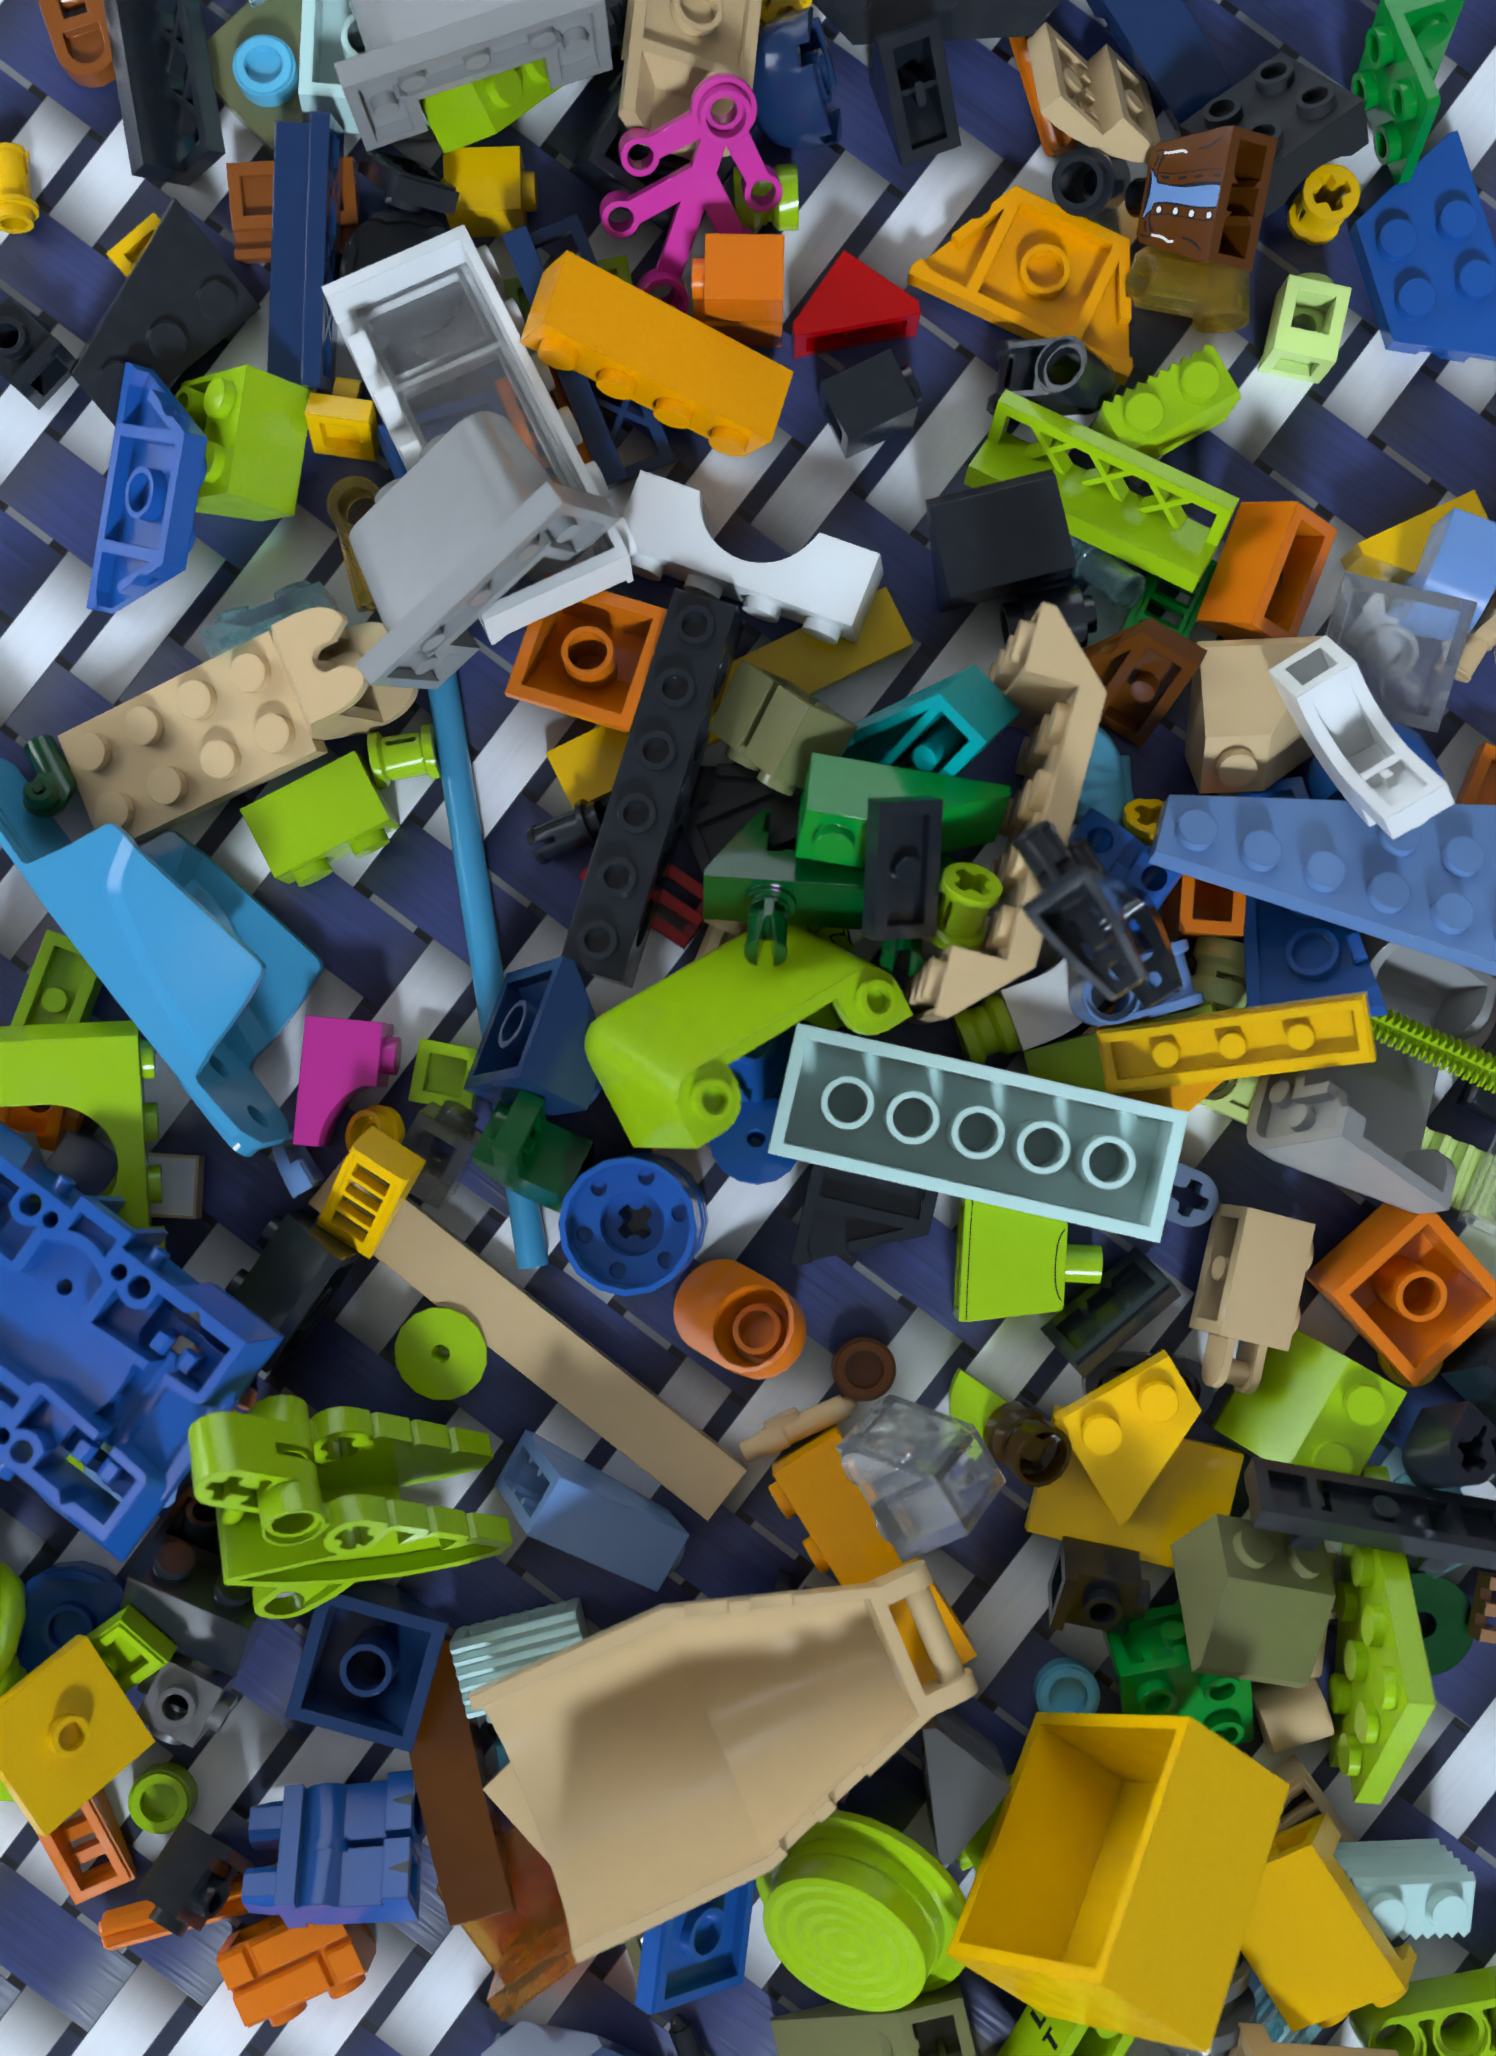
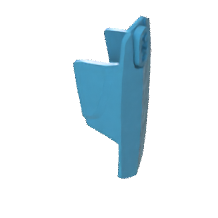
M0 758V844L45 908L119 1005L176 1074L183 1089L233 1150L245 1157H251L259 1149L278 1146L289 1137L288 1121L255 1075L253 1066L257 1058L273 1044L310 994L324 970L322 959L210 856L177 831H166L145 844L138 846L123 828L117 824L108 823L72 843L53 817L39 818L28 812L24 806L22 794L23 787L27 782L15 764Z

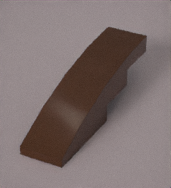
M451 1639L443 1642L412 1753L409 1752L433 1864L450 1927L514 1911L516 1910L498 1806L482 1790L493 1776L487 1774L477 1717L468 1719L465 1713V1705L462 1702V1693L459 1689V1680L456 1677V1668L450 1652L449 1642Z

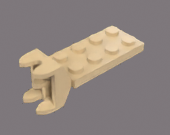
M315 607L299 611L271 625L272 631L268 630L58 735L94 830L108 823L117 824L136 843H139L328 753L324 740L367 734L399 718L414 703L418 694V688L370 685L356 666V663L387 634L384 625L379 622H364L345 628L349 620L340 611L325 607Z

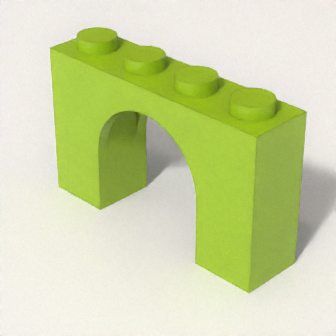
M130 1020L0 1026V1107L58 1105L72 1108L89 1116L109 1136L115 1148L118 1161V1169L114 1178L98 1196H121L127 1202L117 1215L133 1228H163L165 1230V1225L152 1226L151 1204L163 1203L161 1164L149 1165L147 1142L159 1141L158 1103H145L144 1079L156 1078L155 1049L147 1039L141 1040V1031L135 1023ZM166 1238L163 1240V1242H162L161 1245H160V1247H162V1248L165 1249V1250H166Z

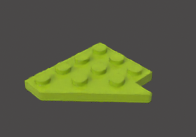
M1365 1465L1359 1475L1390 1481L1387 1466ZM1343 1543L1341 1578L1335 1588L1336 1599L1334 1602L1338 1620L1335 1670L1330 1676L1328 1685V1700L1334 1727V1735L1330 1736L1329 1763L1330 1767H1338L1343 1775L1350 1776L1354 1803L1381 1805L1436 1707V1701L1406 1554Z

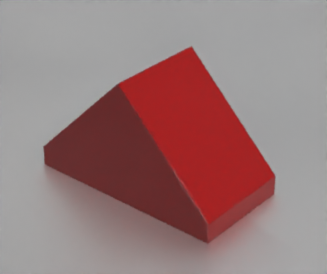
M843 250L792 324L791 348L793 359L915 337L921 315L919 301Z

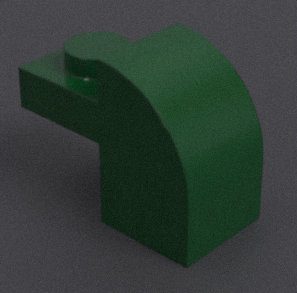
M520 1089L513 1105L499 1100L471 1154V1159L480 1170L502 1186L524 1198L561 1213L565 1195L578 1177L589 1170L594 1162V1141L547 1121L545 1099Z

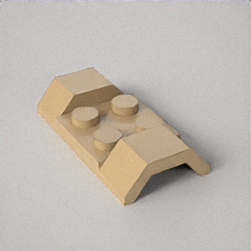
M628 0L621 60H624L618 111V115L626 128L629 130L640 127L651 132L690 110L691 97L696 87L704 79L714 74L731 73L745 80L753 90L762 0ZM725 97L718 99L713 103L711 112L715 115H725L732 109L734 101ZM698 140L670 154L692 160ZM725 147L722 157L731 156L727 147Z

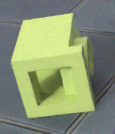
M1302 273L1297 276L1289 274L1276 293L1264 353L1260 358L1258 371L1319 384L1336 363L1352 288L1334 284L1330 277L1320 273ZM1301 323L1305 325L1308 330L1291 327V324Z

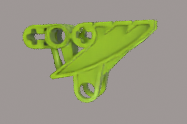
M276 1395L262 1399L250 1407L247 1414L231 1411L210 1413L197 1419L188 1430L195 1498L203 1504L216 1507L224 1584L253 1586L254 1611L260 1617L268 1619L293 1618L303 1615L335 1598L355 1582L402 1577L456 1567L503 1554L513 1544L506 1517L476 1512L465 1514L464 1510L434 1505L426 1507L425 1504L404 1501L401 1498L400 1487L442 1480L483 1469L494 1458L488 1433L457 1427L448 1429L447 1425L417 1419L409 1421V1418L381 1412L370 1414V1410L347 1406L325 1409L315 1414L309 1420L307 1404L303 1399L293 1395ZM296 1592L287 1597L276 1598L281 1593Z

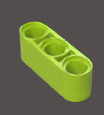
M1496 1966L1411 1981L1408 1983L1409 1988L1404 1996L1393 2004L1385 2007H1376L1371 2003L1349 2013V2023L1363 2048L1397 2050L1399 2056H1496ZM1461 2012L1459 2019L1453 2025L1441 2028L1443 2021L1449 2015ZM1398 2024L1396 2031L1390 2037L1377 2039L1379 2032L1384 2027Z

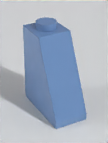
M525 1429L494 1484L527 1536L658 1592L666 1576L673 1572L682 1560L685 1543L690 1535L667 1508Z

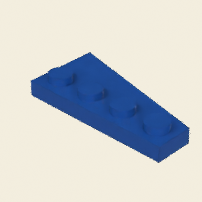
M1302 776L1279 779L1264 791L1237 792V797L1310 799ZM1246 895L1244 952L1247 1007L1367 991L1371 1017L1388 1015L1358 931Z

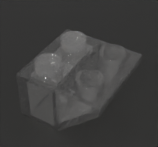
M893 1394L880 1398L836 1446L841 1455V1462L846 1476L854 1485L860 1488L874 1513L875 1523L880 1535L885 1541L892 1544L902 1563L969 1535L1006 1482L1005 1477L973 1424Z

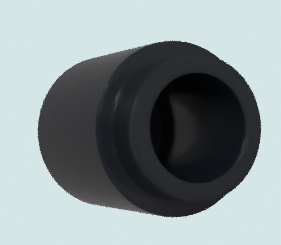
M1083 147L1074 149L1064 155L1056 165L1052 177L1054 198L1062 210L1073 216L1086 217L1108 214L1117 209L1125 200L1126 190L1130 184L1129 167L1125 160L1107 155L1094 148ZM1094 173H1096L1097 176V187L1095 191L1092 189L1091 186V178Z
M1077 584L1015 595L1014 602L1000 605V622L1005 647L1009 636L1015 635L1019 621L1029 622L1042 602L1057 606L1081 648L1087 646L1088 634L1097 632V613L1093 597L1091 595L1082 596Z

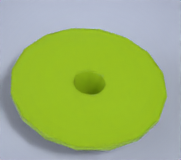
M430 1307L415 1313L401 1327L395 1342V1363L402 1379L416 1393L432 1400H452L467 1394L481 1380L487 1365V1344L480 1328L466 1314L449 1307Z

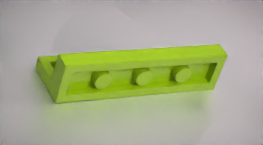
M1007 389L998 400L988 437L969 464L963 483L971 488H976L1053 469L1070 535L1193 593L1213 558L1240 498ZM1010 418L1030 426L1039 441L1028 443L1007 433ZM1076 448L1089 454L1096 468L1086 470L1073 464L1065 450ZM1134 475L1147 481L1154 495L1143 497L1130 491L1123 477ZM1193 503L1217 514L1212 527H1206L1187 518L1181 505Z

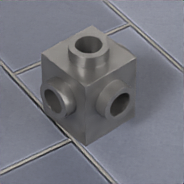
M174 1652L169 1663L139 1683L137 1691L146 1696L137 1714L144 1723L149 1725V1731L159 1740L172 1745L186 1744L193 1748L208 1729L218 1733L223 1727L238 1699V1696L232 1694L230 1690L242 1667L237 1676L233 1677Z

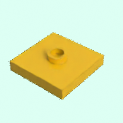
M77 1634L0 1697V1780L36 1833L45 1837L52 1833L156 1742L88 1637Z

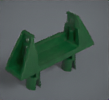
M762 809L736 834L704 870L703 919L748 922L747 939L744 946L745 958L757 966L763 943L768 940L771 944L773 967L785 962L788 956V925L862 930L865 867L859 868L795 857L796 850L784 849V852L769 851L770 809ZM948 851L941 852L938 907L943 896L940 886L943 872L946 867L956 863ZM923 938L882 940L880 966L884 971L892 975L898 950H903L905 953L908 976L915 975L922 970L924 966Z

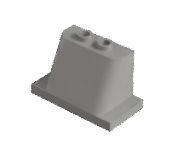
M349 0L366 52L334 63L341 87L366 151L427 132L428 128L419 103L420 99L542 59L551 90L613 69L605 0Z
M490 411L472 414L457 423L448 433L440 434L430 440L422 448L419 455L420 460L402 478L389 482L377 493L374 499L376 504L354 525L349 534L350 545L387 632L356 663V666L370 685L438 689L481 649L467 628L543 557L573 563L620 519L605 497L554 483L504 416Z

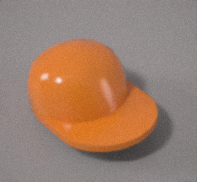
M715 1259L701 1264L685 1278L676 1294L673 1314L674 1323L681 1339L697 1352L733 1373L754 1380L773 1378L788 1370L801 1355L806 1342L807 1322L800 1303L781 1286L737 1261Z

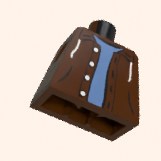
M1223 126L1157 143L1151 151L1147 177L1134 179L1129 184L1125 194L1127 212L1133 218H1139L1136 232L1139 242L1198 261L1242 271H1252L1278 138L1236 126Z

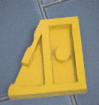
M1162 1350L1054 1413L1053 1416L1060 1429L1067 1434L1072 1449L1116 1522L1121 1526L1128 1522L1202 1410L1170 1356L1165 1350Z

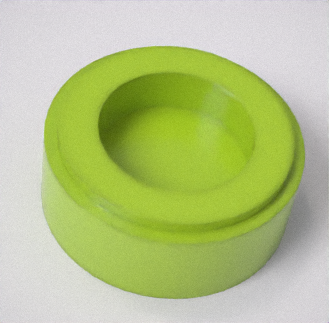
M170 1762L155 1764L146 1769L130 1789L128 1796L130 1815L141 1829L149 1833L167 1834L173 1832L181 1820H187L195 1809L198 1799L197 1784L191 1773L178 1764Z

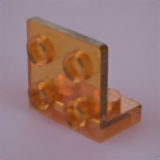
M515 1825L503 1833L516 1910L461 1925L495 1972L487 2002L502 2022L580 1964L576 1963L571 1951L566 1914L551 1866ZM438 1883L436 1892L443 1901L440 1886Z

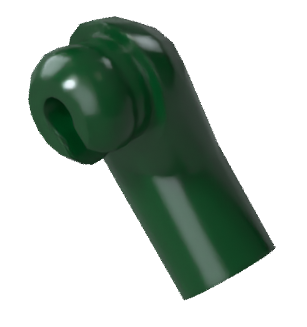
M40 735L31 739L24 747V752L37 775L31 784L27 781L24 785L22 792L23 802L30 814L39 818H51L58 816L65 810L77 790V781L54 737L51 735Z

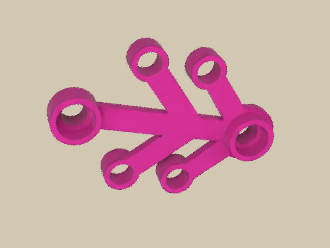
M718 73L704 79L694 90L691 97L690 110L651 132L640 127L629 129L619 140L618 152L622 166L633 176L643 177L651 174L657 168L660 158L698 140L691 163L632 195L625 191L610 192L602 199L599 206L602 226L606 233L614 238H626L636 232L640 223L677 204L657 266L641 277L637 288L650 294L651 290L657 286L669 285L671 287L669 294L657 299L685 314L689 307V297L684 280L681 277L704 209L717 234H755L750 228L742 225L718 177L717 171L725 147H727L743 176L741 190L747 205L752 210L767 212L774 209L779 204L783 193L776 171L764 164L749 133L757 115V103L753 91L745 80L731 73ZM725 97L734 101L732 109L725 115H715L711 112L713 103L718 99ZM634 145H648L651 150L649 155L643 160L636 161L628 157V152ZM767 180L772 183V188L766 195L755 196L751 194V189L757 182ZM617 207H626L631 211L630 216L623 222L611 221L608 218L610 212Z

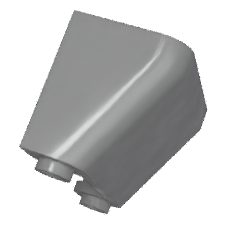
M1359 932L1388 1011L1392 1008L1395 1014L1401 1012L1403 1017L1408 1015L1410 1021L1415 1018L1418 1024L1424 1022L1425 1028L1428 1025L1432 1027V1031L1437 1028L1440 1034L1446 1032L1447 1038L1453 1035L1455 1041L1458 1038L1462 1041L1471 1038L1485 1028L1490 1019L1496 994V979L1490 974ZM1380 1036L1378 1040H1375L1377 1053L1375 1062L1260 1076L1246 1132L1248 1143L1253 1148L1277 1163L1411 1213L1424 1214L1449 1210L1456 1179L1455 1166L1452 1160L1437 1150H1421L1440 1064L1438 1067H1432L1434 1060L1430 1064H1425L1426 1056L1423 1061L1417 1060L1419 1053L1415 1057H1410L1412 1050H1409L1408 1054H1403V1046L1401 1050L1396 1051L1394 1049L1397 1043H1394L1393 1047H1388L1387 1045L1390 1040L1387 1039L1386 1043L1381 1044L1382 1037Z

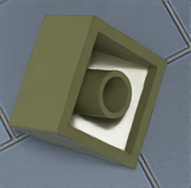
M1215 1514L1172 1543L1170 1546L1192 1672L1300 1689L1308 1685L1336 1599L1324 1540L1315 1551L1292 1548L1289 1546V1533L1252 1527L1251 1520Z

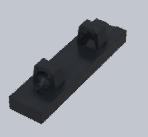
M1252 1457L1244 1472L1252 1527L1289 1533V1546L1292 1548L1315 1551L1323 1540L1414 1555L1417 1560V1569L1441 1574L1452 1562L1496 1570V1500ZM1322 1501L1325 1503L1326 1511H1323L1321 1508Z

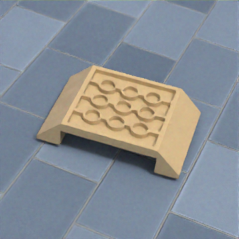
M1042 602L1029 622L1019 621L1015 635L1009 636L1005 649L1000 650L996 663L992 662L987 675L1021 711L1008 726L1032 732L1030 737H1024L1015 767V773L1024 776L1022 787L1017 790L1014 799H1009L999 828V835L1008 837L1005 852H1001L998 860L993 859L989 867V871L994 873L1001 881L1002 893L998 903L989 909L988 916L984 919L985 939L978 951L975 952L952 945L924 961V966L920 972L908 976L903 995L913 1013L909 1017V1023L924 1025L947 1019L1036 966L1043 935L1026 916L1021 906L1043 892L1018 850L1015 851L1012 844L1024 831L1042 821L1048 820L1054 824L1056 832L1067 847L1107 695L1101 681L1055 605Z

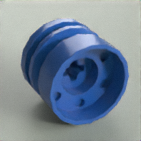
M639 1152L604 1160L581 1174L564 1197L558 1226L562 1251L577 1275L600 1291L621 1296H632L651 1293L677 1277L686 1269L703 1246L709 1219L705 1195L691 1172L670 1157L649 1152ZM629 1206L635 1211L644 1206L650 1209L653 1215L648 1219L647 1225L652 1230L651 1233L644 1228L633 1233L628 1228L627 1224L633 1217L627 1209Z

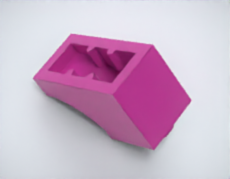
M305 1015L293 1144L316 1147L332 1145L335 1127L348 1104L360 1093L371 1087H388L389 1075L398 1074L402 1053L401 1038L393 1037L394 1024Z

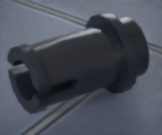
M580 799L574 804L573 810L538 825L533 824L529 826L526 832L529 846L549 837H554L555 839L554 842L532 851L538 862L545 865L555 858L584 846L590 845L594 848L605 815V807L598 800L589 803L586 799Z

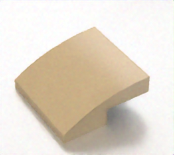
M1045 22L1027 39L1040 114L1058 129L1090 148L1100 150L1107 155L1123 160L1149 164L1151 151L1157 143H1161L1147 82L1108 44L1104 45L1093 57L1086 61Z

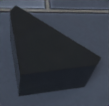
M933 15L875 36L869 83L899 163L904 167L961 146L939 18Z

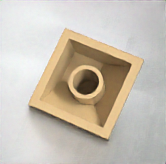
M1323 636L1196 642L1197 645L1206 649L1207 653L1192 677L1184 755L1199 794L1264 791L1313 755L1312 750L1282 701L1268 670Z

